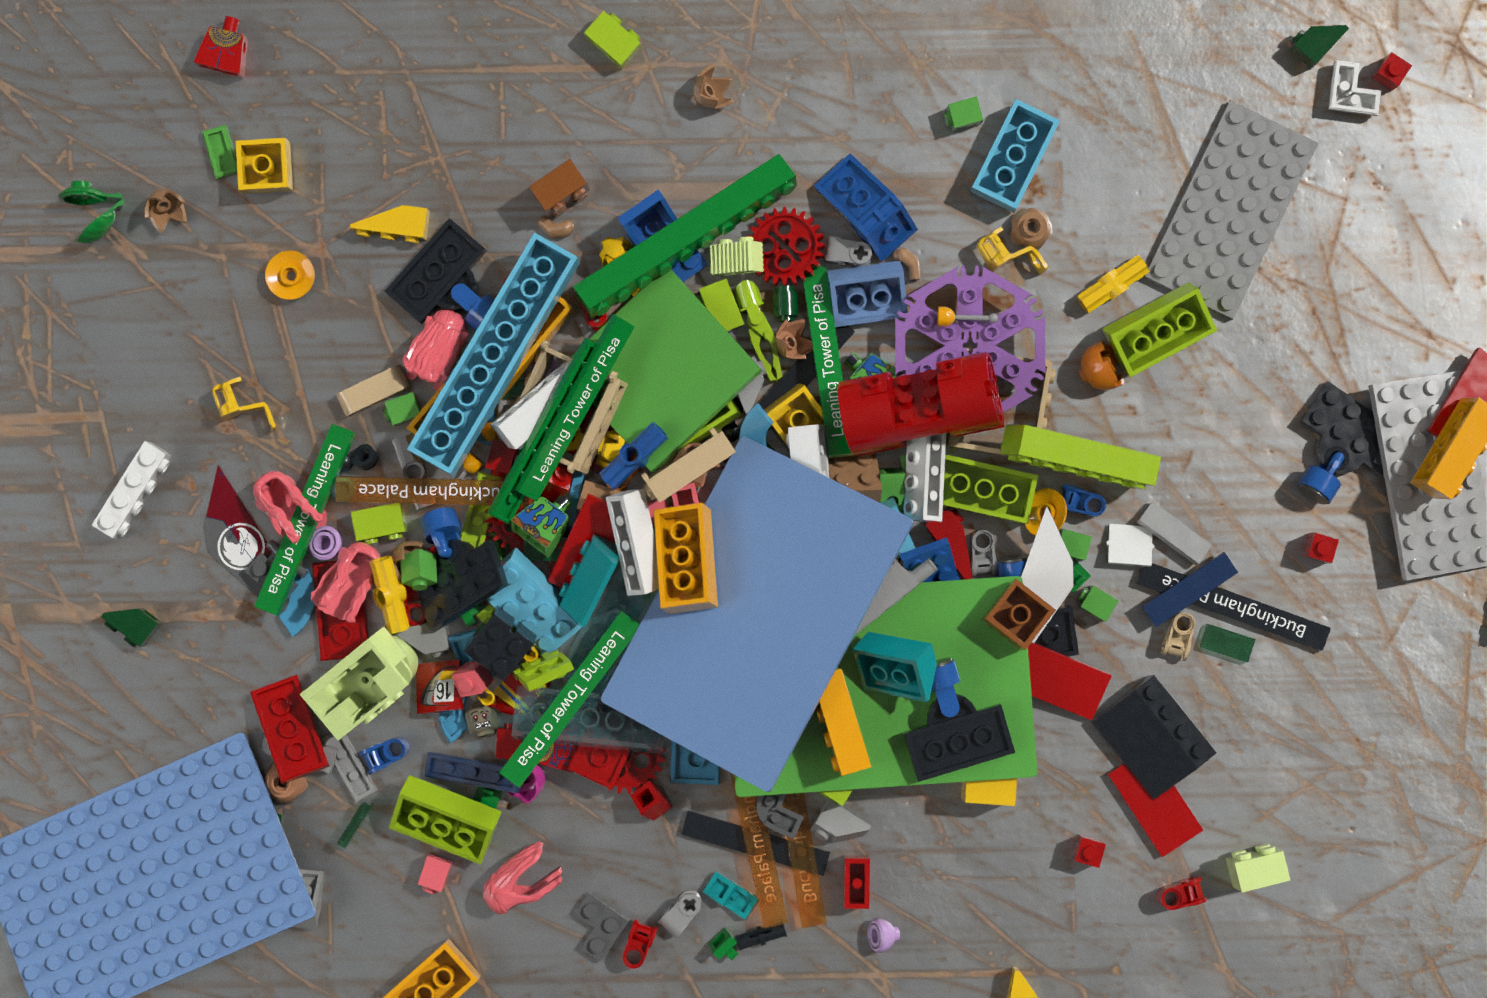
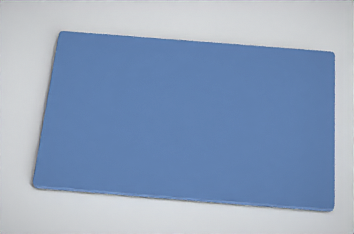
M741 437L734 449L736 453L729 458L705 503L711 509L718 608L669 614L660 608V594L658 590L604 690L601 701L763 791L770 792L913 526V520L747 437Z
M237 733L0 839V922L29 998H132L309 920L316 915V910L244 733Z

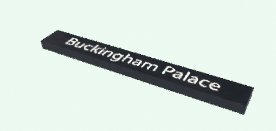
M1152 563L1151 567H1141L1136 584L1162 593L1187 575ZM1216 587L1192 603L1193 605L1320 651L1324 650L1331 630L1330 627L1220 587Z

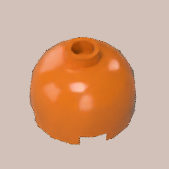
M1101 340L1085 350L1081 358L1082 368L1078 370L1084 383L1089 382L1093 388L1100 391L1112 390L1124 384L1123 375H1117L1116 365H1118V362L1109 344L1105 345L1104 340Z

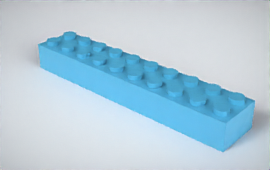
M534 232L407 450L455 477L580 264L577 256Z

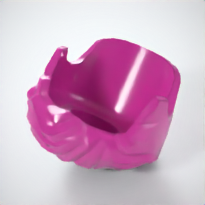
M536 765L521 785L520 793L508 792V794L521 799L524 804L532 802L544 788L545 774L543 770Z

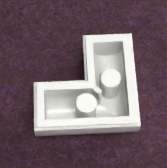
M1334 61L1328 110L1378 116L1381 91L1357 88L1360 63Z

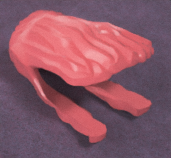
M439 310L433 316H427L424 329L415 337L409 350L402 358L403 365L408 372L405 375L409 380H414L418 376L428 383H434L436 391L448 380L451 369L459 357L461 347L468 337V325L459 313L451 310Z
M279 471L267 472L255 482L253 495L256 507L268 515L277 533L282 537L286 533V536L293 544L299 541L300 535L296 533L291 522L297 505L305 514L310 515L315 522H318L316 529L326 526V511L324 510L322 514L318 513L309 504L308 499L303 497V491L296 486L295 481L290 476L284 475Z
M363 542L352 543L346 548L342 547L339 550L337 562L322 576L318 587L311 592V600L319 610L337 617L339 620L354 623L355 616L361 604L365 601L366 594L373 585L374 578L370 562L375 558L381 557L378 551Z
M541 841L527 846L507 860L496 873L491 875L490 879L483 886L484 900L496 914H506L511 907L518 904L538 901L561 884L562 869L559 866L534 885H516L519 876L540 858L543 852V843Z

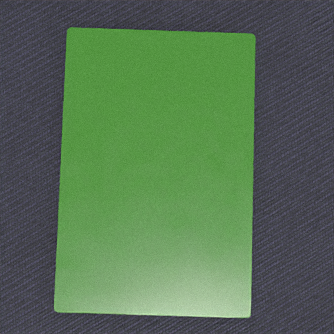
M1020 576L922 582L853 637L836 670L842 669L870 760V768L840 776L839 771L834 772L830 757H834L832 747H826L822 734L827 732L824 722L819 724L816 711L814 710L772 791L765 792L734 775L736 795L738 797L1035 777L1037 775V759L1028 647L1026 650L1020 651L982 621V618L1009 583L1014 579L1023 583ZM867 632L932 643L936 660L952 658L956 662L961 681L953 685L955 693L964 695L969 699L976 710L999 703L1002 705L1015 753L918 782L903 732L927 725L929 706L937 698L935 690L931 691L928 702L864 690L852 649Z

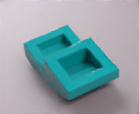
M717 871L703 890V893L722 906L727 907L744 920L748 919L760 900L751 892Z

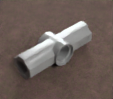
M413 433L396 438L392 442L416 510H420L437 504L435 495L430 494L431 484L427 475V468L423 464L422 459L407 450L414 438ZM413 465H418L421 469V474L416 479H412L409 475V469ZM414 486H416V493H419V492H420V486H421V492H422L423 494L425 493V486H427V495H426V494H424V495H421V494L416 495V494L414 493Z

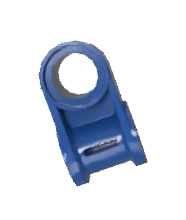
M1062 485L1064 489L1062 496L1067 505V512L1079 513L1089 517H1096L1104 513L1106 501L1102 496L1084 491V489L1075 486ZM1072 493L1070 504H1068L1070 495ZM1090 499H1096L1100 502L1101 508L1098 512L1094 513L1088 509Z
M394 737L381 744L378 743L360 751V756L364 757L369 768L368 774L370 775L404 758L409 752V743L403 737ZM393 742L401 745L402 752L400 755L392 753L391 745Z

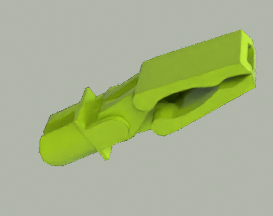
M744 280L737 285L735 291L740 313L747 312L750 342L759 361L762 360L769 382H777L782 378V371L775 345V336L765 315L759 309L764 306V302L757 285L752 281ZM761 337L770 344L772 349L773 369L776 372V378L771 372V365L766 361L761 352Z

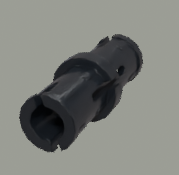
M783 921L763 928L758 926L756 930L735 935L739 951L758 944L764 946L768 941L787 937Z

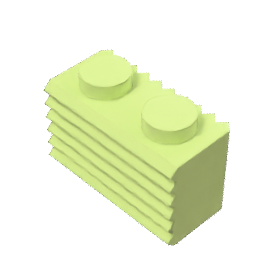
M739 237V242L733 243L732 239L718 240V244L710 245V275L730 276L763 272L762 242L753 241V237Z

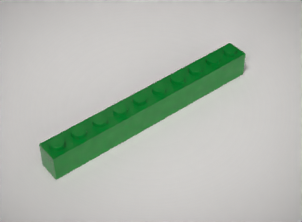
M777 154L574 285L576 297L591 318L605 314L615 303L627 300L635 290L647 287L652 279L659 275L667 274L680 261H687L700 248H707L720 235H727L740 222H747L760 209H766L777 198L790 194L797 186L795 173L782 156Z

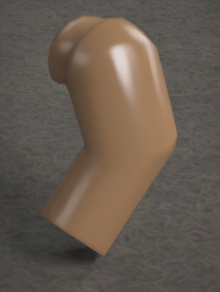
M543 215L536 222L541 229L554 239L568 237L574 230V225L569 220L553 223L547 216Z
M902 247L893 252L894 261H901L907 266L908 281L920 280L918 258L907 248Z

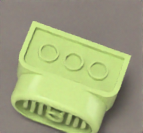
M382 627L300 695L333 736L340 740L362 721L365 725L368 724L404 694L402 689L409 685L418 669L417 652L412 645L398 637L396 633L390 634L385 627Z

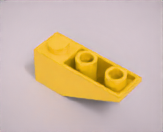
M401 205L350 224V229L356 231V235L361 237H370L372 233L379 234L380 238L384 240L394 241L395 237L405 238L404 242L419 244L420 240L426 241L430 211L427 208Z

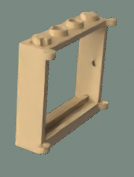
M544 340L541 344L540 353L536 355L532 373L527 375L524 383L525 388L522 394L517 397L515 403L544 379L554 356L566 362H571L573 358L549 348L550 342ZM612 371L610 375L608 374L606 378L608 380L607 386L572 462L564 458L560 460L561 463L568 466L567 471L572 474L575 469L585 474L588 473L628 386L626 382L617 378L619 373Z
M967 346L969 355L973 352V346ZM1017 357L1024 362H1032L1034 360L1029 358ZM1045 359L1046 374L1043 373L1034 427L1046 429L1047 418H1044L1045 408H1049L1051 402V393H1048L1049 383L1053 384L1055 378V369H1052L1053 363L1049 359ZM948 432L946 447H950L951 453H955L957 448L1008 457V455L1000 454L1001 449L963 443L964 435L955 437V435L952 436Z
M713 427L710 429L711 435L699 442L701 443L700 446L675 461V457L649 475L645 469L640 471L641 476L646 482L643 487L653 501L657 498L659 503L736 453L723 431L719 429L716 431Z

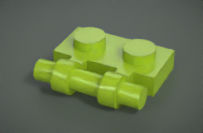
M556 649L550 653L545 652L541 654L540 658L530 663L525 662L521 664L520 668L512 671L515 679H519L520 683L530 692L542 688L544 684L554 679L564 677L574 668L571 661Z

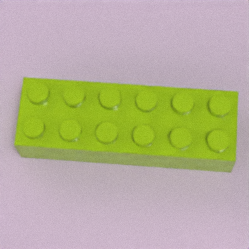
M1006 424L1000 454L1008 455L1009 461L1031 463L1030 465L1035 467L1052 468L1053 471L1061 473H1074L1078 477L1095 478L1104 483H1117L1122 487L1144 490L1146 485H1156L1161 456L1029 425Z

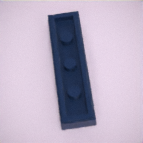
M1223 552L1141 607L1154 627H1158L1239 572L1227 554Z
M428 752L424 777L520 793V788L499 773L505 765Z

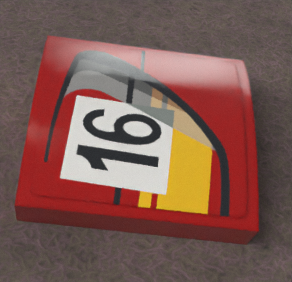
M461 660L418 664L416 672L418 715L463 710V697L460 698L452 674L462 666Z

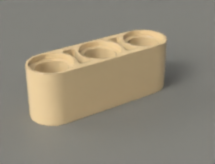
M397 365L337 393L336 396L345 416L351 417L410 389L411 385L402 366Z

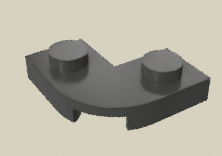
M787 794L758 796L756 809L762 823L766 827L794 839L804 816L782 807Z

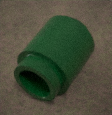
M794 286L775 287V293L773 294L774 318H778L780 323H783L786 319L788 323L792 322L795 317L799 316L798 296Z

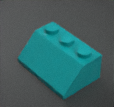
M593 534L590 541L585 540L580 550V554L583 556L580 562H574L569 572L572 578L569 583L564 582L559 592V596L562 597L560 606L584 628L614 572L619 558L616 544Z
M867 632L852 649L864 690L928 702L937 667L932 643Z

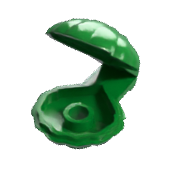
M72 181L71 187L60 192L58 195L63 202L79 206L104 202L116 203L82 231L83 233L76 240V242L82 244L92 243L104 237L115 221V212L120 211L124 204L122 194H105L98 189L91 188V183L88 181Z

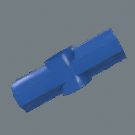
M652 422L631 443H626L621 447L619 455L599 473L601 478L612 489L616 490L636 469L643 468L648 463L649 457L668 439L667 434L655 422ZM636 450L637 458L631 461V454Z

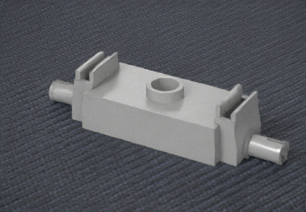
M928 558L914 570L907 571L895 559L855 635L938 569L934 563Z

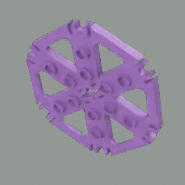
M957 266L908 295L907 297L916 301L913 304L910 300H904L903 303L910 307L908 313L897 312L900 318L906 320L903 322L895 317V375L902 371H906V374L902 375L925 372L926 370H935L938 361L961 357V352H964V356L969 355L967 348H963V344L967 343L969 333H971L973 343L977 344V348H973L971 354L989 352L995 374L1015 386L1014 395L1001 402L1004 413L1033 396L1025 391L1026 387L1031 392L1037 391V388L1031 385V380L1037 378L1042 381L1043 376L1035 373V370L1046 374L1045 316L1040 320H1035V318L1043 313L1042 309L1038 312H1032L1030 306L1037 302L1036 298L1030 299L1027 303L1024 302L1033 294L983 266L981 277L978 276V266H975V273L971 276L965 273V266H962L960 270L961 277H958ZM953 284L957 288V315L983 316V287L986 284H994L1013 295L1015 303L1012 307L997 315L998 321L996 323H990L989 321L983 323L982 320H958V324L953 322L950 326L938 327V313L926 306L925 299L928 295L945 285ZM1025 328H1031L1035 332V358L1032 362H1024L996 345ZM909 329H915L944 345V347L916 363H909L905 357V334ZM961 332H964V339H961ZM976 332H979V339H976Z

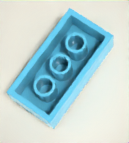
M1015 99L970 192L1014 213L1060 120Z
M515 547L501 560L508 586L487 600L494 607L498 605L514 617V627L520 622L537 636L534 646L542 654L556 650L581 629L582 626L560 606L562 599L559 596L560 590L554 584L548 582V578L522 552Z

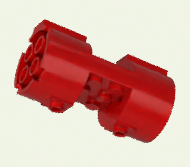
M989 352L938 361L935 370H926L925 372L902 375L893 378L890 372H884L840 381L838 383L839 409L845 437L852 454L863 456L907 447L906 441L948 432L952 436L958 437L1004 428L1003 408Z

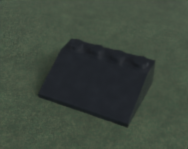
M1155 675L1146 676L1091 722L1153 800L1197 770L1217 753Z

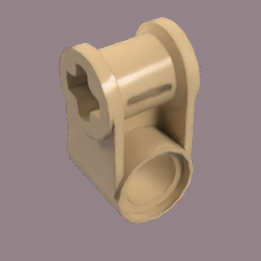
M1180 611L1170 618L1167 633L1161 647L1162 655L1171 654L1179 656L1181 660L1186 661L1195 628V619L1192 615ZM1182 616H1186L1188 625L1185 629L1180 630L1177 627V620ZM1172 645H1175V646H1178V647H1181V648L1179 649V648H1175V647H1171V646H1172Z

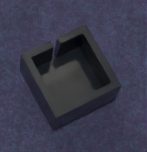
M497 605L467 641L464 652L504 682L533 647L537 635L520 622L517 623L513 633L511 629L515 618Z

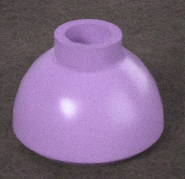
M321 526L313 534L308 546L309 551L319 560L333 559L342 548L341 535L330 526Z
M874 918L868 927V939L871 948L876 953H883L889 950L894 942L900 939L899 928L892 926L890 922L884 919Z

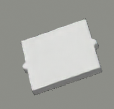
M1109 524V535L1106 542L1108 547V564L1151 567L1152 550L1155 547L1152 544V533L1143 526Z

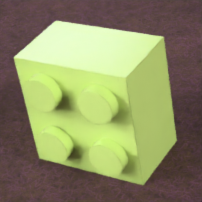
M1269 843L1258 845L1255 847L1256 850L1246 852L1245 849L1234 851L1231 853V857L1226 858L1232 886L1240 892L1291 881L1284 852L1275 846H1270Z

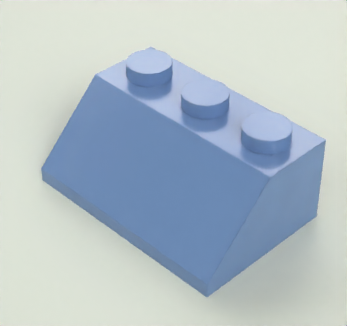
M901 261L827 271L835 327L895 319V317L898 319L900 318L897 314L898 311L904 314L908 313L907 305L903 303L906 299V289Z

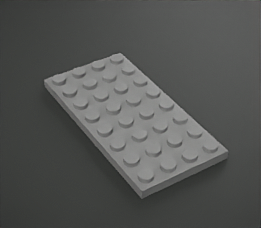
M1230 100L1148 266L1150 272L1144 278L1171 291L1190 282L1199 288L1208 309L1233 320L1319 143Z
M1463 370L1368 386L1403 581L1487 566V503L1479 458L1475 461L1476 467L1474 471L1464 479L1462 491L1457 497H1453L1452 500L1434 499L1410 483L1437 437L1426 430Z

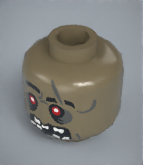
M480 701L472 703V708L465 713L469 733L476 736L477 739L494 736L496 734L495 731L500 727L497 710L489 705H483Z

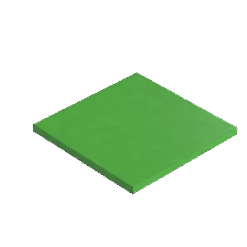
M672 269L667 274L659 275L652 279L647 287L639 291L615 314L634 325L635 328L609 372V375L612 371L619 373L617 378L628 384L610 423L625 442L631 443L652 422H655L667 434L668 439L649 457L648 463L645 465L652 473L658 470L763 371ZM607 323L603 325L589 340H591L594 343H597ZM606 379L592 403L595 408L607 386L608 380Z

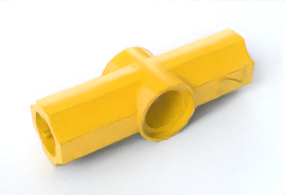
M1136 255L1119 268H1114L1097 280L1096 284L1081 292L1076 298L1081 307L1089 314L1109 299L1113 300L1129 289L1128 286L1143 278L1150 271L1144 260L1139 255Z
M392 556L375 558L370 562L376 585L373 591V598L376 605L382 609L386 628L390 634L408 630L410 626L403 602L406 600L407 594L404 585L397 579Z

